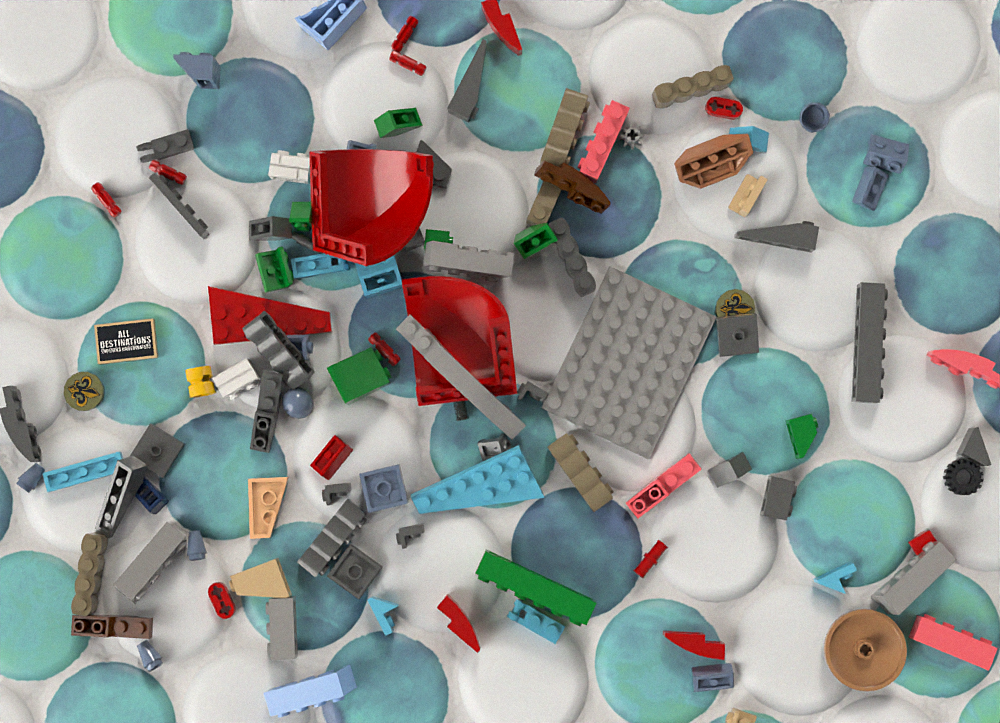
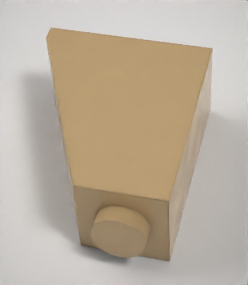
M279 558L230 576V587L233 592L236 591L237 595L287 598L292 595Z

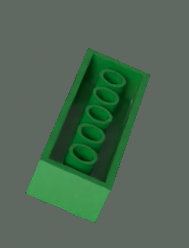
M487 549L475 572L478 575L477 579L485 583L492 581L496 583V588L505 592L509 589L515 592L514 596L524 601L526 598L533 600V605L544 609L546 606L551 609L552 614L560 618L565 615L569 617L571 623L580 627L582 624L587 626L597 604L594 599Z

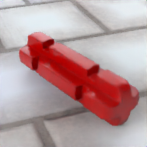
M408 17L406 24L403 25L396 37L397 40H394L391 45L393 50L401 52L404 47L403 44H406L413 32V28H416L418 20L415 17Z
M393 50L390 54V61L398 62V65L410 71L414 70L420 76L425 73L426 65L418 64L416 60L404 54L402 56L396 50Z
M152 160L149 165L150 171L158 172L159 175H163L172 181L175 180L178 184L183 185L187 179L184 173L177 172V170L164 164L161 165L156 160Z
M97 182L92 185L91 190L97 195L110 215L117 217L121 213V209L115 205L116 203L108 192L104 190L105 188L102 184Z
M377 332L373 333L368 338V341L372 345H376L375 348L378 349L385 359H389L388 362L392 366L397 365L401 358L396 353H393L394 350L384 340L380 339L381 336Z

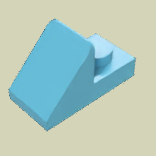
M847 562L813 580L815 583L846 594L839 579L846 580L852 577V573L857 571L854 563Z
M374 596L368 598L367 601L385 636L392 633L395 623L391 615L387 616L386 612L398 607L399 604Z

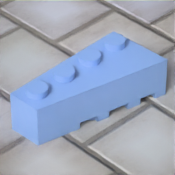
M349 664L334 672V669L318 675L317 678L310 676L300 680L299 683L294 681L264 692V697L270 717L278 715V718L289 715L292 710H296L298 713L307 710L310 705H314L316 708L325 705L328 700H332L333 703L345 699L344 696L357 688Z

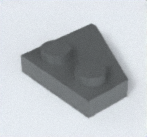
M420 140L416 152L433 155V185L446 188L452 168L423 140Z

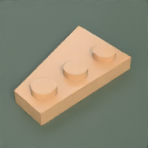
M289 477L248 479L250 539L271 538Z

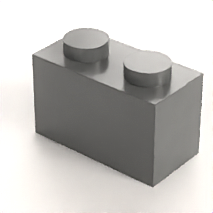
M768 476L760 515L787 521V518L791 517L793 506L790 505L791 499L795 497L797 492L795 481Z

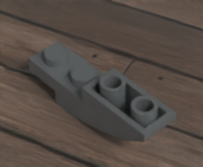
M265 370L262 373L258 406L254 416L250 449L270 452L280 409L284 374Z
M17 386L2 387L6 407L0 408V416L6 432L15 447L28 461L41 462L40 457L42 453L40 446L36 442V427L32 423H24L26 416L20 405V390L17 389Z

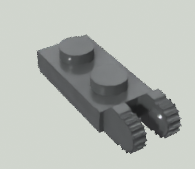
M188 129L136 146L137 151H145L152 148L154 154L140 157L141 163L162 160L195 149Z

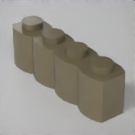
M721 65L714 68L711 72L702 71L696 73L693 77L679 78L674 83H662L654 89L652 97L656 108H666L674 102H686L693 96L702 97L711 91H722L730 86L734 78L730 66Z
M566 88L540 164L545 160L557 167L563 162L569 165L571 157L568 156L570 149L574 150L577 138H574L576 131H581L584 122L581 119L583 112L587 113L590 102L587 101L588 95Z
M566 433L547 448L586 503L595 512L613 499L611 494L614 491L608 483H602L600 480L602 475L599 470L589 465L588 461H590V458L584 450L582 452L579 451L577 448L579 443L572 434L569 436Z
M87 533L82 539L81 550L83 554L78 562L79 575L75 581L76 595L71 604L72 614L89 616L94 614L97 609V593L101 587L100 574L105 564L103 554L108 546V538L104 534Z

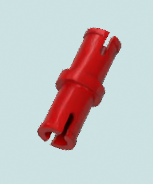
M657 540L652 549L643 555V560L633 571L641 578H644L652 566L657 565V560L668 547L660 540Z

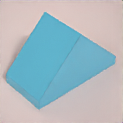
M754 126L730 128L729 134H748L753 151L767 152L769 132Z

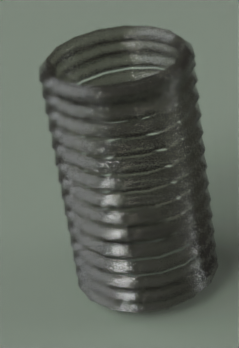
M466 401L453 402V405H455L453 406L454 410H456L455 415H457L456 421L469 419Z

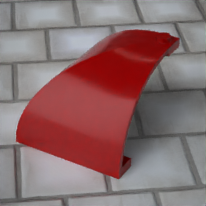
M384 149L309 151L314 251L369 266L385 261L408 244L421 226L429 207L433 187V155Z
M446 276L402 279L407 315L411 314L424 328H428L447 351L495 397L517 394L510 322L501 301L484 287L464 279ZM412 345L418 406L468 400Z

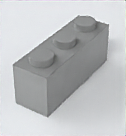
M296 596L287 598L272 597L269 599V602H266V614H269L270 621L266 625L267 635H270V643L267 644V654L271 655V660L296 659L298 657Z

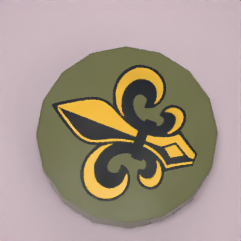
M728 290L716 302V316L723 317L755 313L754 300L743 290Z
M78 372L67 380L64 386V397L71 408L78 411H90L102 402L105 388L97 375L90 372Z

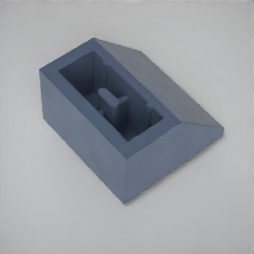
M180 52V54H173L174 60L200 89L220 88L221 66L210 53L192 55L189 52Z

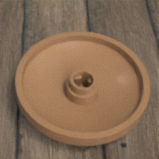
M856 609L841 615L830 626L825 637L824 656L828 668L841 683L859 691H875L888 686L900 675L905 665L907 647L901 629L890 617L875 610Z

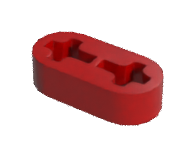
M711 97L705 105V110L711 116L735 120L741 116L743 106L736 100ZM713 102H716V105L718 107L723 108H717L716 111H713L712 107L709 105H712ZM732 106H736V110H739V112L733 115L731 110L725 108L730 109Z
M222 582L210 585L208 595L217 615L222 619L233 616L236 607L226 585ZM215 586H217V588H222L223 590L222 592H220V595L222 597L221 600L218 594H213ZM222 601L224 602L226 607H231V609L228 611L229 615H227L226 612H221V609L224 608Z

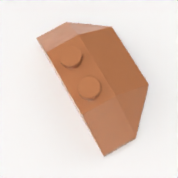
M721 135L686 149L674 163L679 181L702 189L737 175L747 159L753 154L749 135Z

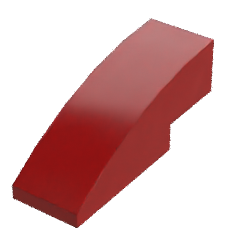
M497 0L481 2L485 18L497 37L518 56L522 55V47L510 13L502 15Z
M447 594L437 606L443 614L451 619L447 628L478 653L481 647L472 623L459 604Z
M663 631V635L686 651L711 659L725 660V643L722 641H705V634L703 632Z

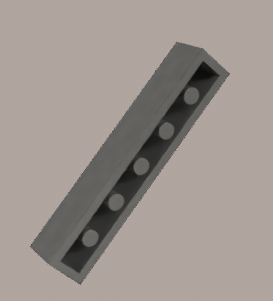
M861 282L857 284L852 402L880 403V399H883L884 391L881 387V380L884 378L882 360L885 358L883 340L886 338V329L883 326L884 320L887 318V309H884V303L888 298V290L885 289V284Z

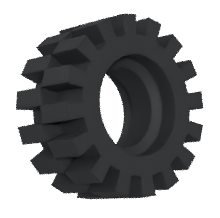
M967 459L952 461V464L947 465L948 469L944 470V473H946L943 476V479H946L944 484L949 487V491H953L956 495H972L971 493H976L977 489L981 488L982 485L980 483L984 481V479H981L983 472H980L981 467L976 466L974 461ZM963 469L970 474V481L966 485L959 484L956 479L957 473Z

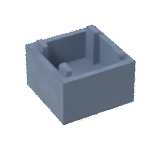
M400 464L359 474L368 513L409 503Z

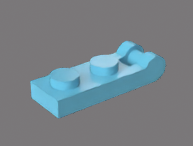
M324 253L291 259L294 279L349 270L346 260ZM332 259H337L338 265L333 266Z
M516 599L514 602L515 606L512 612L509 611L507 617L556 644L565 626ZM522 609L527 612L524 618L518 616Z

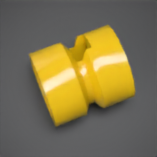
M201 366L185 370L187 382L191 383L188 387L190 398L216 394L214 382L210 381L213 377L211 366Z

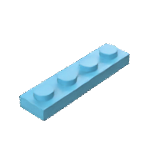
M122 452L112 453L42 473L47 492L113 475L117 460L123 459Z

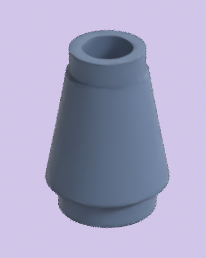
M35 463L18 478L19 480L16 484L30 493L37 486L45 469Z
M201 531L188 532L187 556H189V561L205 559L207 551Z
M148 640L137 645L144 669L147 668L150 672L163 664L162 657Z

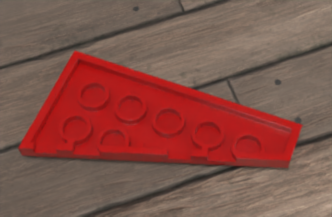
M208 286L214 345L249 342L250 340L246 338L242 328L263 311L273 318L277 327L286 335H312L332 332L330 312Z

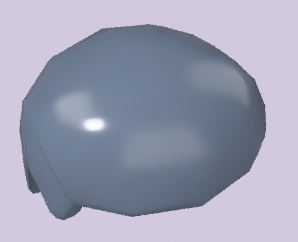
M812 102L805 105L801 110L799 121L806 131L811 133L818 132L828 125L830 113L823 104Z
M297 387L293 390L290 388L282 397V406L290 417L302 419L312 412L314 402L311 395L305 389Z

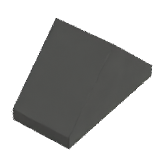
M979 427L968 428L957 454L974 461L980 466L992 465Z
M741 452L712 467L708 472L718 488L740 478L751 471L752 467L745 454Z

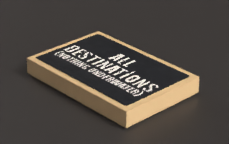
M155 319L94 325L99 365L158 358Z

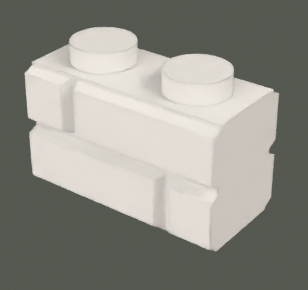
M278 150L277 153H272L269 177L275 180L310 184L309 155L297 153V156L289 155V152Z
M248 358L212 378L224 399L230 398L231 401L241 396L240 392L247 388L249 391L257 387V382L261 380Z

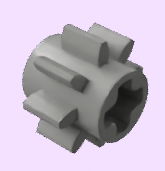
M631 124L628 130L623 127L622 131L625 135L620 136V140L625 142L623 147L628 145L633 150L636 144L642 145L639 139L644 138L645 134H640V126L634 128L633 124ZM630 133H633L634 140H631V137H629Z

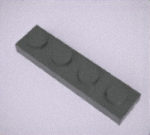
M154 172L149 179L198 235L205 239L209 235L206 230L208 228L206 223L201 218L197 220L194 217L196 212L189 204L184 205L180 201L183 197L175 189L172 191L168 187L170 182L163 175L159 177Z

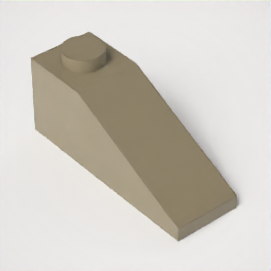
M543 181L526 223L530 225L548 223L562 189Z

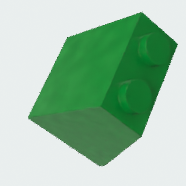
M370 347L327 367L345 404L350 405L391 384L389 379L392 376L387 367L383 369L380 363L383 359L378 349L374 351Z

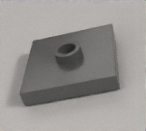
M756 313L716 317L720 357L759 353Z
M150 423L130 457L135 456L148 465L147 469L164 478L185 443Z
M350 544L327 577L360 600L383 566L353 544Z

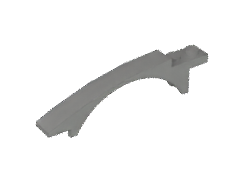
M411 314L396 328L437 371L509 438L513 440L526 426L509 407L474 378L447 351L428 328H424Z

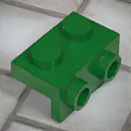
M283 246L278 247L276 250L261 252L255 255L265 293L286 289L293 284V273L289 270L288 254L284 251Z

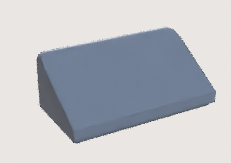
M865 167L852 202L875 211L888 174L877 167Z
M731 663L691 668L694 692L734 688V672Z

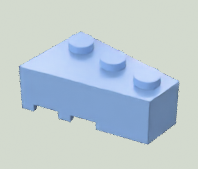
M327 0L322 5L311 8L312 11L305 15H299L295 20L306 33L326 50H329L362 15L367 6L363 0Z

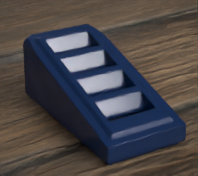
M144 476L143 483L135 497L150 513L155 515L169 500ZM148 486L149 488L141 495L140 493ZM153 492L154 494L148 500H146V498Z

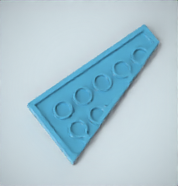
M519 445L411 494V499L419 514L544 498V494Z

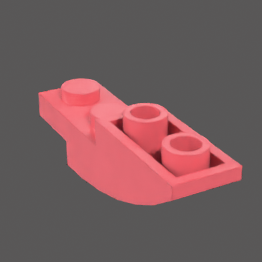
M950 349L932 350L927 353V356L931 357L933 363L939 366L943 364L954 375L959 376V374H967L970 371L969 374L977 379L983 378L990 387L1000 388V374L992 370L996 363L987 358L966 351Z
M688 453L635 494L626 504L634 515L640 518L669 496L671 492L702 470V468L692 455Z

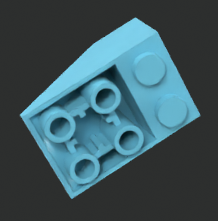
M395 255L374 265L364 266L355 263L361 286L367 299L403 288L402 277Z

